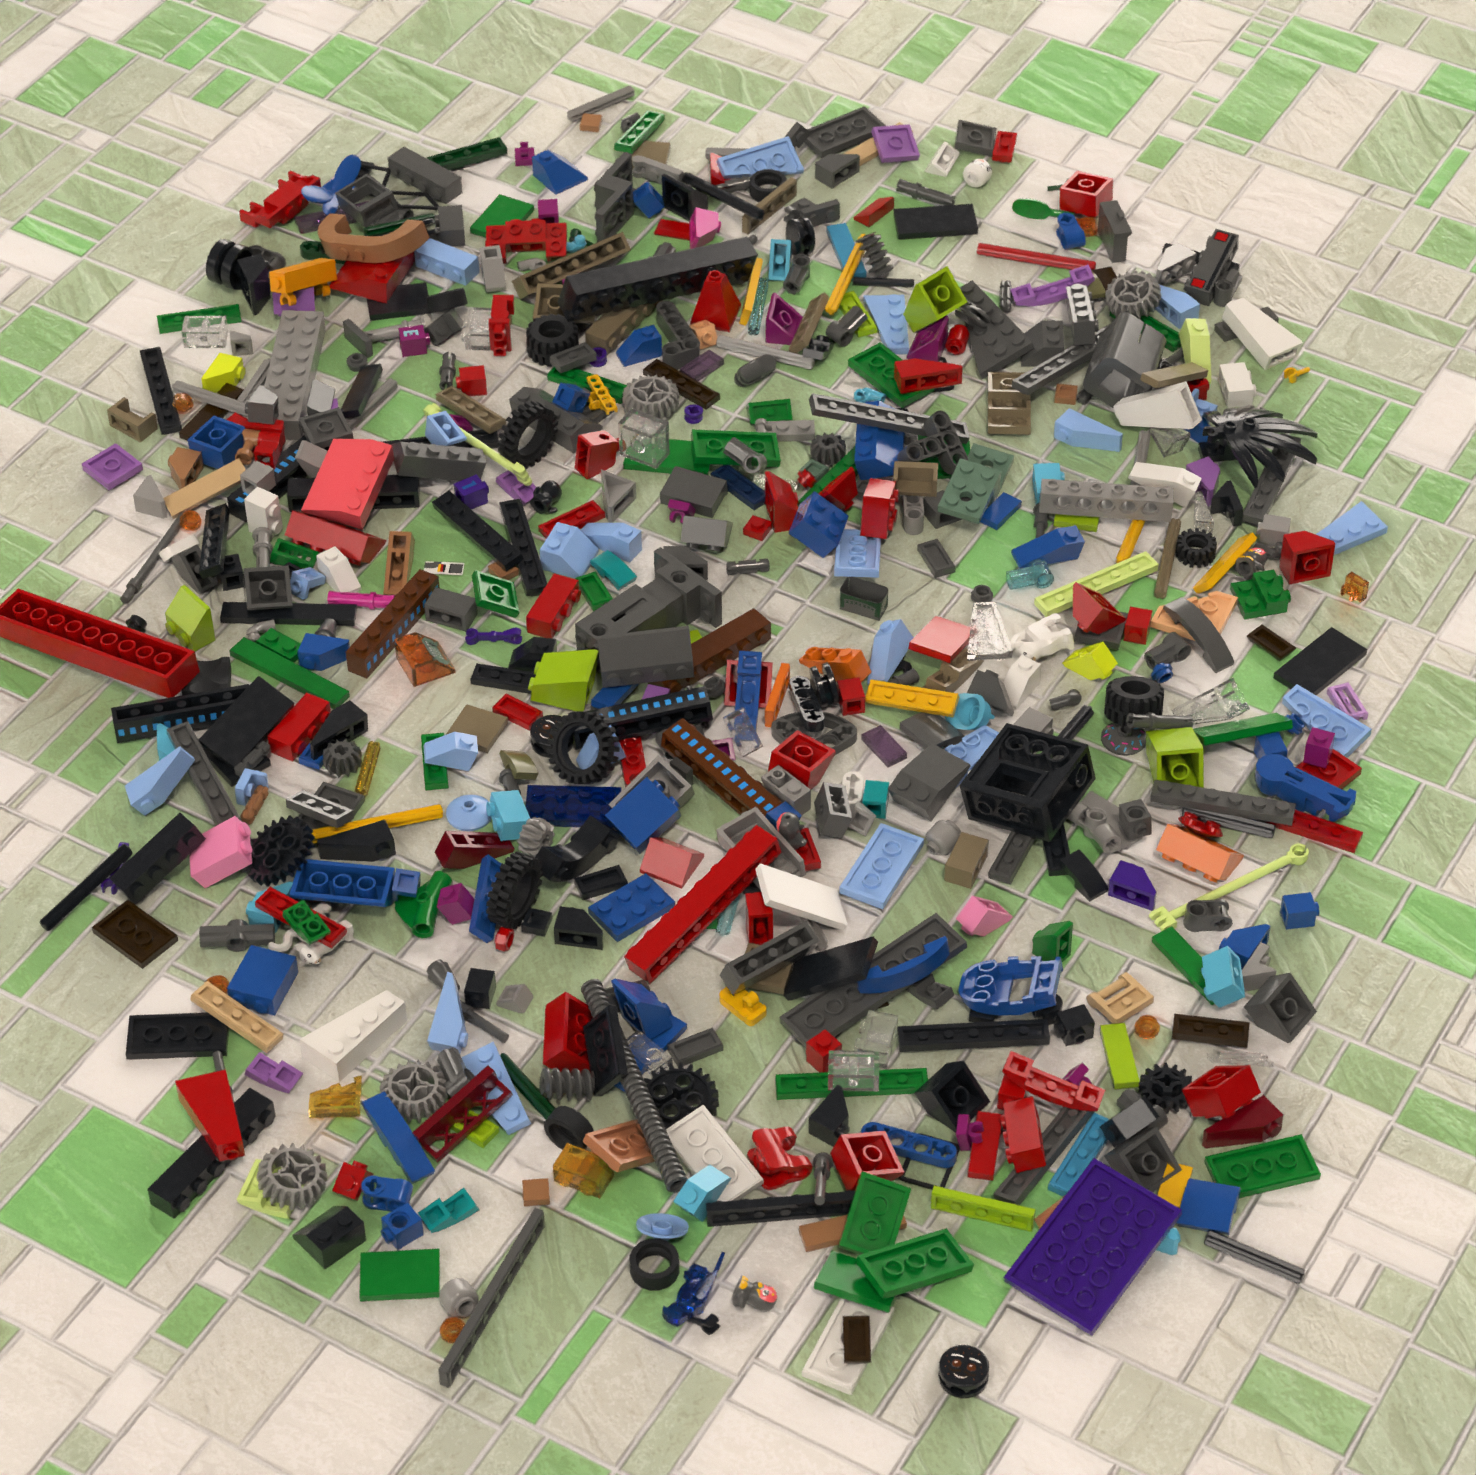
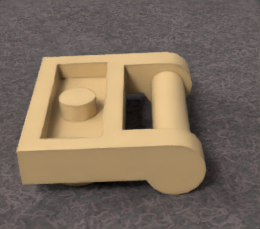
M1124 972L1118 977V980L1097 993L1092 992L1087 995L1086 999L1092 1008H1097L1111 1023L1117 1024L1124 1022L1151 1005L1154 1001V996L1129 973ZM1126 988V989H1124L1123 991H1121L1120 993H1118V994H1116L1115 996H1113L1112 998L1108 999L1107 1001L1104 1000V999L1108 998L1109 996H1111L1112 994H1114V993H1116L1117 991H1119L1120 989Z

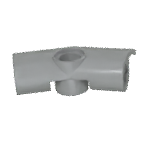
M1089 791L1081 802H1078L1067 818L1083 828L1084 835L1094 839L1105 853L1122 850L1142 839V837L1129 840L1119 823V807L1093 791Z

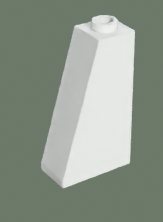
M1245 298L1236 301L1232 300L1226 304L1222 319L1264 370L1299 355L1303 342Z
M1186 381L1122 398L1113 406L1121 426L1192 429L1202 421Z

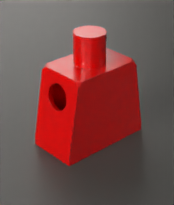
M605 430L578 435L574 469L588 480L600 474L601 469L605 471L613 467L616 461V453L624 449L622 439H615Z

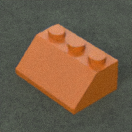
M1167 824L1156 848L1157 851L1163 853L1162 858L1171 862L1178 860L1184 863L1183 868L1195 873L1196 870L1205 873L1204 878L1216 883L1218 880L1226 881L1244 857L1243 854L1216 841L1195 834L1182 825Z

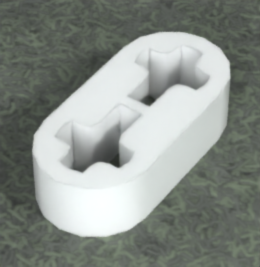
M195 534L164 548L159 552V555L164 563L172 561V557L197 544L199 546L200 543Z
M855 771L846 773L842 780V785L846 786L848 800L850 796H854L853 801H849L851 812L858 801L862 803L864 777ZM851 782H855V787H850Z

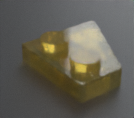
M362 1076L354 1077L353 1083L342 1087L340 1083H337L327 1089L310 1093L309 1118L360 1116Z

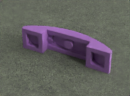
M1089 265L1070 270V277L1033 289L1030 283L1011 289V294L1015 304L1019 306L1046 305L1066 299V287L1073 284L1089 286L1095 279Z

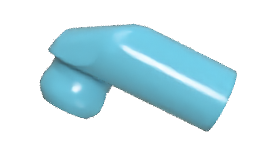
M577 235L575 241H567V252L574 253L583 249L586 246L585 237Z
M870 388L857 389L854 392V399L861 403L878 400L884 403L886 394Z

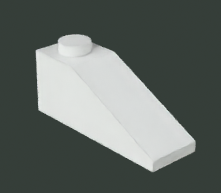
M1141 462L1134 464L1128 479L1142 486L1173 488V502L1184 508L1189 504L1202 479L1183 468Z

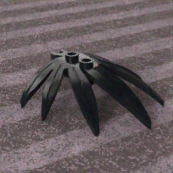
M1238 408L1225 409L1223 415L1218 411L1203 412L1202 418L1205 417L1216 427H1204L1202 435L1208 436V443H1214L1219 439V443L1222 446L1230 447L1254 488L1258 486V473L1252 455L1281 482H1284L1285 473L1278 460L1267 448L1258 442L1296 455L1315 465L1317 463V457L1305 446L1277 433L1301 434L1317 438L1318 433L1302 424L1283 419L1282 413L1257 409L1246 411L1235 417Z

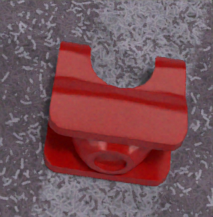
M791 1127L761 1128L753 1131L752 1139L757 1148L750 1149L747 1153V1158L764 1179L762 1184L764 1189L774 1190L788 1183L801 1181L810 1175L813 1166L808 1157L804 1155L794 1156L786 1152L795 1145L797 1139Z

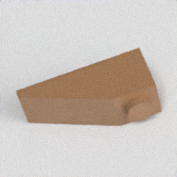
M389 531L383 595L396 596L410 579L415 546L412 532Z

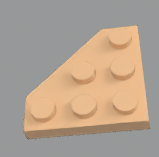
M1214 591L1208 593L1207 597L1197 599L1195 596L1187 600L1207 616L1221 635L1237 605L1238 597ZM1164 605L1158 607L1151 620V628L1168 633L1176 632L1181 637L1194 640L1181 623H1174L1163 609Z

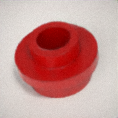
M807 469L797 473L799 475L797 480L805 488L808 486L812 488L817 481Z

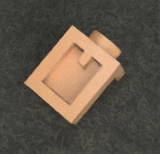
M703 320L689 325L700 341V349L716 345L717 334L713 323Z

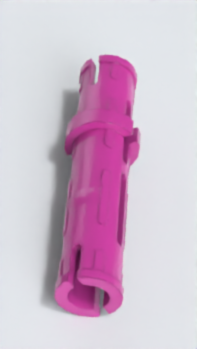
M329 591L327 601L328 604H356L357 607H369L370 610H375V608H385L395 595L376 594V592L363 594Z

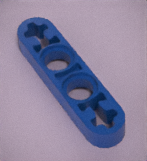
M877 1122L866 1123L861 1128V1133L886 1131L890 1141L894 1138L902 1139L904 1141L902 1144H892L897 1156L909 1157L912 1160L941 1168L952 1167L957 1162V1149L950 1142ZM920 1144L928 1147L924 1152H918L914 1148Z

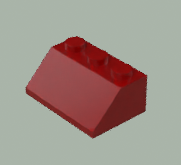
M564 992L545 1006L543 1064L551 1069L558 1068L560 1073L563 1068L569 1069L570 1073L574 1068L578 1069L580 1073L583 1069H588L590 1072L583 1026L593 1017L588 1005L568 992Z

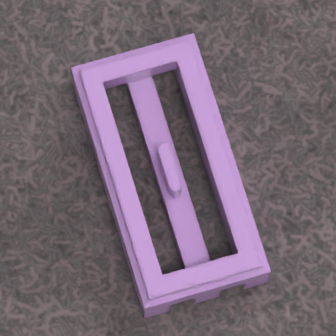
M1349 682L1327 688V695L1336 708L1358 721L1359 718L1363 720L1368 718V712ZM1351 702L1353 703L1354 707L1358 712H1355L1352 705L1350 704Z

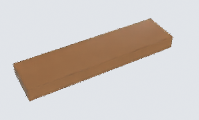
M847 1215L799 1226V1234L805 1251L809 1252L838 1245ZM904 1215L899 1230L907 1228Z

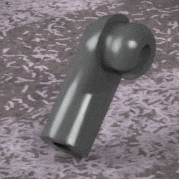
M636 112L621 120V130L625 133L640 118V115Z
M1256 542L1253 548L1263 549L1266 552L1267 559L1280 558L1282 542H1277L1275 548H1270L1260 542Z
M1072 689L1067 694L1049 699L1052 710H1056L1066 706L1078 705L1081 702L1082 696L1078 690Z

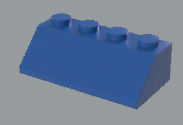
M879 400L864 402L866 404L895 409ZM857 424L855 465L860 480L894 475V462L898 461V454L904 449L905 432Z
M306 859L308 862L301 863L300 865L302 870L296 871L289 894L291 898L387 907L393 904L392 887L395 868Z

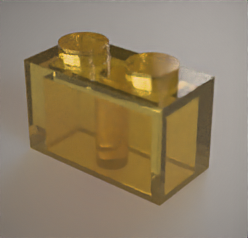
M569 1143L565 1145L553 1164L555 1182H558L561 1186L571 1187L587 1196L592 1195L599 1199L614 1177V1170L598 1155Z

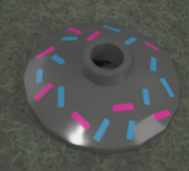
M1112 722L1102 730L1101 741L1108 751L1116 755H1134L1142 751L1146 746V732L1143 728H1128L1127 726H1121Z

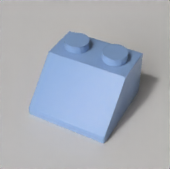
M557 522L539 550L540 562L545 571L576 578L585 575L591 565L590 560L597 556L599 549L578 527Z

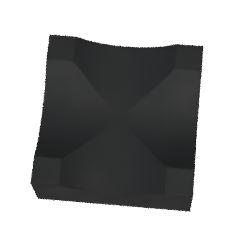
M221 657L212 661L197 660L200 672L182 689V695L231 687L232 669L230 657Z

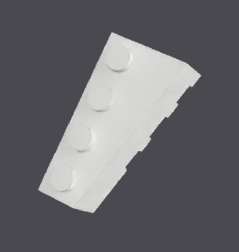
M387 990L302 1037L300 1045L303 1059L340 1082L407 1022L405 1002Z

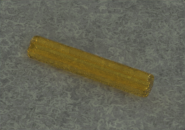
M370 741L367 745L355 786V792L365 795V797L368 795L381 749L380 743L377 741Z

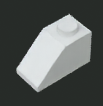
M335 546L316 555L318 572L326 576L325 581L334 591L356 593L361 590V585L348 559Z
M1023 655L1009 668L1003 682L1014 710H1017L1040 684L1041 664Z

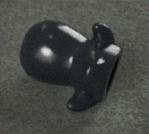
M552 480L544 482L541 487H536L533 492V498L530 500L531 506L539 514L557 512V508L552 507V504L560 499L562 495L561 487Z

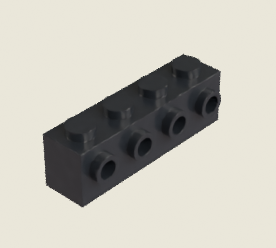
M179 813L109 879L136 905L206 838L182 813Z

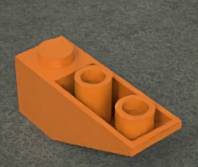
M811 647L799 659L801 664L809 668L816 666L822 675V664L829 663L836 682L838 680L858 677L862 682L871 673L862 650Z

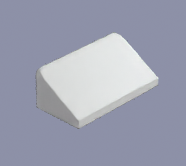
M944 141L935 152L925 172L946 177L960 152Z

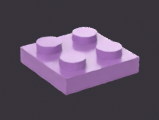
M910 124L873 127L871 133L881 163L919 160L920 153Z
M116 443L82 463L83 471L108 490L143 470L142 463Z

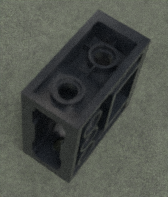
M1006 723L959 786L968 819L1050 842L1096 777L1088 744ZM1042 751L1040 754H1034L1035 752ZM1057 755L1064 756L1063 758L1058 760L1052 759Z

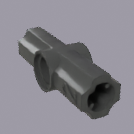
M241 919L231 920L227 925L201 926L199 929L200 947H227L233 952H240L245 950L247 946L268 945L270 942L275 943L274 924L248 925L246 921Z

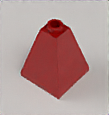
M717 270L709 271L690 324L707 320L714 324L715 330L731 331L741 309V303L726 274L720 273Z

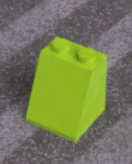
M948 266L915 285L903 313L913 332L938 321L967 303Z
M591 649L544 653L541 662H536L534 669L535 678L531 677L528 690L532 691L531 701L583 712L595 682L599 651Z
M1192 727L1146 731V754L1153 782L1154 780H1161L1204 788V751Z

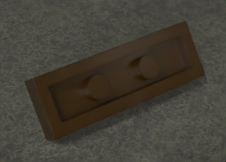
M1174 1013L1172 1039L1247 1048L1250 1022Z

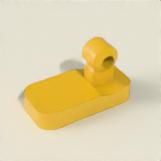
M726 986L719 993L720 1004L748 1026H754L767 1015L766 1006L759 1002V997L754 991L748 992L744 989L732 995Z

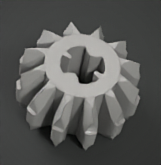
M533 817L528 819L526 825H522V831L519 833L520 838L517 840L519 844L518 850L535 858L542 846L550 847L553 843L552 839L555 836L553 832L554 826L542 818Z

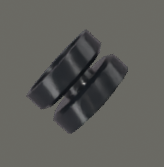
M220 239L213 245L207 257V278L211 282L224 284L226 287L234 290H240L241 283L237 260L253 256V250L242 244H236L227 239Z

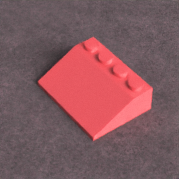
M333 439L301 511L363 530L394 461L392 445L372 439Z

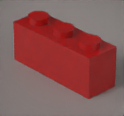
M553 574L526 616L527 633L552 639L556 632L561 630L563 621L566 617L570 616L573 605L580 600L581 590H579L578 580Z
M306 693L267 736L268 743L271 746V753L293 762L314 739L331 712L330 702Z
M1033 1096L1003 1103L1004 1114L1000 1115L1003 1129H1007V1131L1003 1132L1006 1147L1009 1146V1148L1005 1149L1008 1163L1014 1164L1016 1173L1047 1166L1039 1114Z

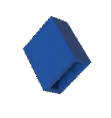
M648 777L641 781L605 814L607 821L639 854L647 848L650 837H659L681 817L678 809L681 807L672 796L667 798L662 793L664 788L656 780L652 782Z
M251 945L227 987L228 996L247 1009L275 1016L299 973L296 956Z

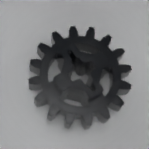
M1164 1063L1162 1068L1154 1064L1153 1070L1147 1068L1145 1075L1141 1074L1138 1092L1141 1093V1097L1145 1095L1151 1105H1158L1164 1109L1166 1114L1169 1113L1170 1109L1177 1113L1179 1112V1106L1187 1108L1188 1103L1182 1089L1192 1083V1076H1186L1185 1069L1178 1071L1176 1064L1172 1068H1169L1167 1063Z

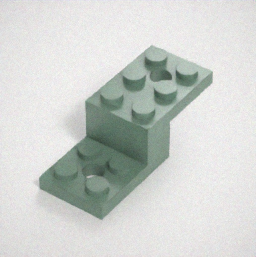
M973 443L967 456L968 460L960 458L940 500L938 512L979 524L986 508L997 499L1014 462V455ZM969 497L971 500L965 502L961 498Z

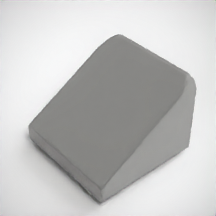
M230 331L232 355L253 354L251 336Z
M858 801L851 812L852 819L848 827L866 836L876 815Z
M525 984L506 986L496 1005L514 1012L525 1013L533 999V994Z

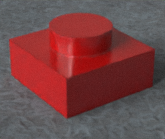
M752 515L743 527V535L763 541L772 529V521Z

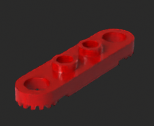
M641 736L619 740L626 755L625 758L621 759L625 788L646 768Z

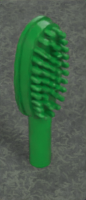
M1018 198L1012 204V209L1016 214L1031 219H1045L1048 216L1058 218L1062 213L1074 215L1072 212L1050 208L1047 203L1037 199Z

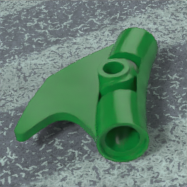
M435 871L430 880L418 888L416 898L399 895L398 901H395L397 914L412 930L413 934L419 938H429L433 935L439 912L437 904L441 888L451 886L453 883L451 877L442 871Z

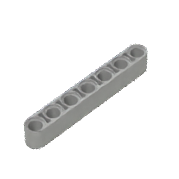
M905 433L904 448L910 443L918 441V435ZM901 495L904 530L909 535H918L924 529L923 496Z

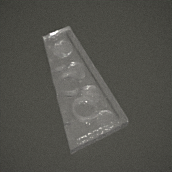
M996 602L973 603L967 661L1012 658L1013 650Z

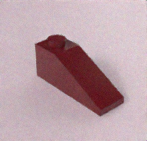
M445 831L434 853L443 868L465 869L480 864L482 858L486 855H490L495 859L513 853L515 848L510 840L501 841L498 833Z
M1262 1095L1249 1105L1238 1109L1235 1115L1221 1119L1204 1129L1202 1146L1207 1149L1263 1142L1269 1137L1273 1138L1280 1133L1284 1115Z

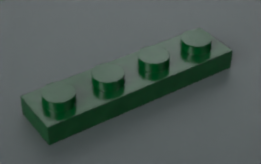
M497 137L429 156L427 159L447 170H452L491 158H497L508 153L502 139Z

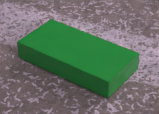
M596 571L575 578L579 581V590H581L582 595L593 611L613 599Z

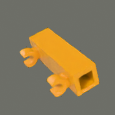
M318 258L270 271L271 292L281 293L280 304H288L289 306L296 305L297 303L293 291L314 286L315 296L322 294L325 297L330 295L331 291L327 282L337 280L335 259Z

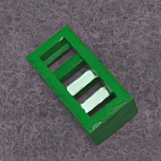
M278 538L271 552L270 563L284 566L290 562L303 569L308 567L314 568L317 561L316 555L320 554V552Z

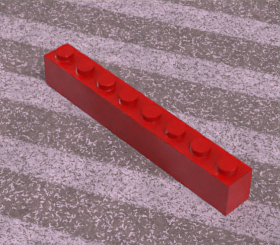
M755 825L750 831L746 832L743 838L734 847L730 848L727 854L718 863L714 864L710 871L701 880H698L694 887L685 896L681 897L677 904L668 913H665L660 921L652 929L648 930L635 946L628 950L624 958L629 970L651 984L757 878L756 867L759 864L769 866L782 853L778 839L758 825Z

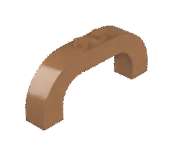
M329 214L318 227V236L326 255L332 259L367 263L392 261L412 253L429 239L424 222L419 220H406L397 230L377 237L349 235L352 231L346 216L342 214Z

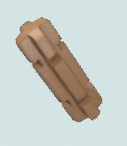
M258 785L245 806L246 809L240 815L242 822L248 825L253 823L254 816L258 814L264 803L263 800L269 794L266 786Z

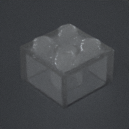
M633 408L618 422L620 455L657 469L670 454L669 422Z

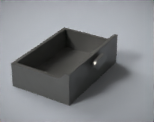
M1117 200L1100 202L1098 234L1111 262L1126 261L1128 237L1132 234V230Z
M675 466L660 492L661 504L668 505L670 499L687 502L696 509V514L713 518L724 496L728 494L727 480Z

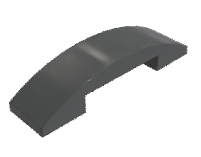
M1183 597L1163 606V609L1174 623H1181L1204 651L1203 659L1215 673L1234 665L1233 657L1222 636L1198 607Z

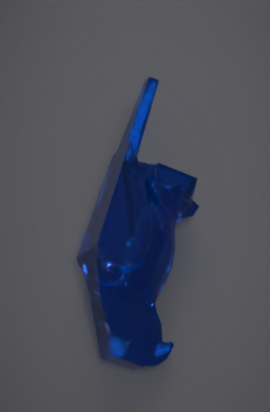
M721 1252L712 1273L706 1267L695 1263L689 1267L688 1271H684L683 1277L686 1282L680 1287L676 1302L672 1303L669 1307L663 1306L662 1316L668 1323L678 1327L693 1316L704 1312L723 1262L724 1252Z

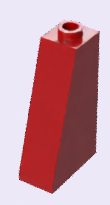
M226 1069L176 1080L180 1103L218 1160H233L245 1156Z

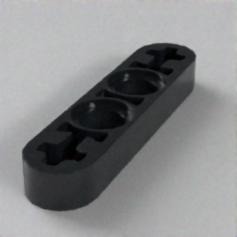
M804 676L792 677L789 680V693L804 729L809 732L822 731L824 729V714L810 680Z

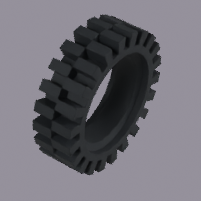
M537 401L524 402V406L522 404L518 406V411L514 409L511 412L513 417H507L506 419L508 422L507 426L502 425L501 429L504 430V433H499L498 436L502 439L497 442L500 455L514 464L518 462L525 469H528L529 466L533 467L535 461L539 463L541 455L544 457L547 455L545 450L547 448L551 449L553 445L550 444V441H555L556 436L553 434L558 432V428L555 427L558 425L557 415ZM538 419L534 436L525 447L518 450L519 441L525 429Z
M570 712L568 715L561 717L562 721H556L554 724L557 729H551L549 733L554 736V739H548L547 744L553 745V749H547V754H553V758L548 760L550 764H556L552 769L554 772H560L558 776L561 779H566V782L574 784H594L602 781V778H607L609 776L607 771L614 770L615 766L611 762L618 761L619 757L613 756V754L620 751V747H614V743L619 742V738L612 736L616 730L614 727H609L611 722L603 720V715L596 714L595 712ZM582 726L591 729L599 743V752L595 762L584 770L576 767L568 754L569 738L576 729Z
M516 851L505 859V864H501L500 873L496 872L495 874L496 881H492L491 887L493 889L488 893L490 899L486 904L488 906L486 910L487 918L491 922L511 929H517V926L520 927L522 925V920H524L528 909L532 908L531 905L537 901L535 896L539 895L540 892L538 886L542 885L540 878L543 876V871H541L543 865L540 860Z

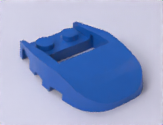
M1018 956L1008 957V962L997 963L993 959L976 963L969 967L961 977L959 985L960 997L970 1009L990 1015H1022L1056 1005L1055 998L1060 974L1063 971L1061 957H1056L1055 960L1043 961L1042 956H1031V960H1019ZM1032 977L1029 995L1023 996L1022 1000L1010 1002L1014 979Z

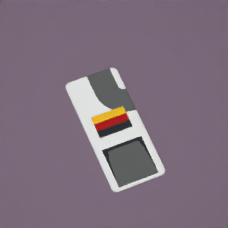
M426 561L424 565V571L432 574L462 575L464 570V563Z

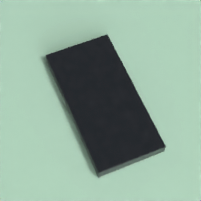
M973 204L893 209L899 240L978 234Z
M1331 627L1274 672L1273 678L1289 689L1298 684L1314 695H1317L1366 656L1367 649Z
M258 676L200 737L199 742L204 748L234 770V767L239 762H242L294 707V702Z
M873 936L807 955L795 961L783 996L790 1001L866 979L878 941Z
M208 1012L129 1015L126 1059L213 1057L212 1054L215 1051H221L223 1056H227L229 1027Z

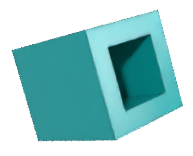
M866 780L862 803L876 815V818L886 819L889 801V782Z

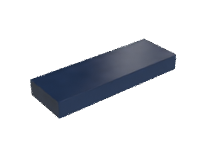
M723 465L710 473V476L727 480L728 492L754 511L765 504V491L730 465Z

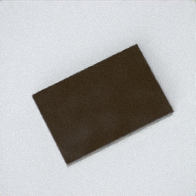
M126 900L92 927V931L96 936L142 969L178 941L177 934L129 900Z

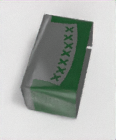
M847 577L840 588V609L880 621L888 607V588L855 577H849L848 586Z

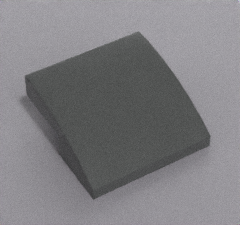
M921 712L900 722V730L924 750L930 744L940 748H946L951 744L956 745L965 737L940 715Z

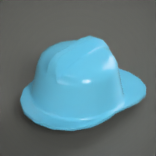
M969 693L958 694L959 701L954 718L945 716L948 723L961 730H977L987 725L990 719L995 718L991 714L990 705L981 695Z

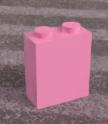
M234 816L202 833L206 839L189 854L191 877L204 888H207L252 864L251 830L245 822L240 821Z

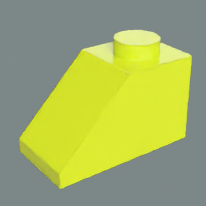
M219 353L201 378L203 389L216 393L226 383L236 386L245 376L246 370L243 366V359Z
M1104 642L1077 649L1062 662L1064 667L1089 680L1106 679L1113 673L1112 669L1118 664Z

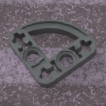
M798 712L787 714L772 722L771 734L779 744L795 731H800L797 727L803 726ZM823 712L824 727L832 730L815 740L823 744L833 743L835 746L832 749L836 750L835 755L856 743L857 728L851 722L840 716Z

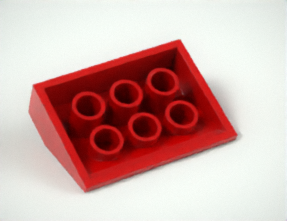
M414 251L404 257L382 263L346 261L337 273V280H333L329 287L386 304L414 264Z

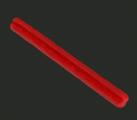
M979 243L977 246V254L1068 270L1089 265L1091 270L1096 269L1095 261Z

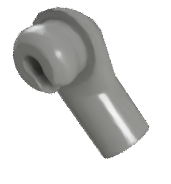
M539 258L517 262L519 272L525 270L533 271L546 265V262Z
M274 619L258 622L247 629L246 635H248V639L257 642L256 640L260 638L261 633L267 632L270 628L276 630Z

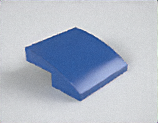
M1189 1178L1180 1206L1182 1215L1178 1219L1177 1225L1208 1232L1212 1230L1219 1234L1229 1235L1234 1213L1236 1214L1241 1188Z

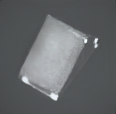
M1157 427L1149 429L1164 458L1181 452L1190 438V432L1183 429Z
M744 707L723 717L726 730L742 757L763 747Z

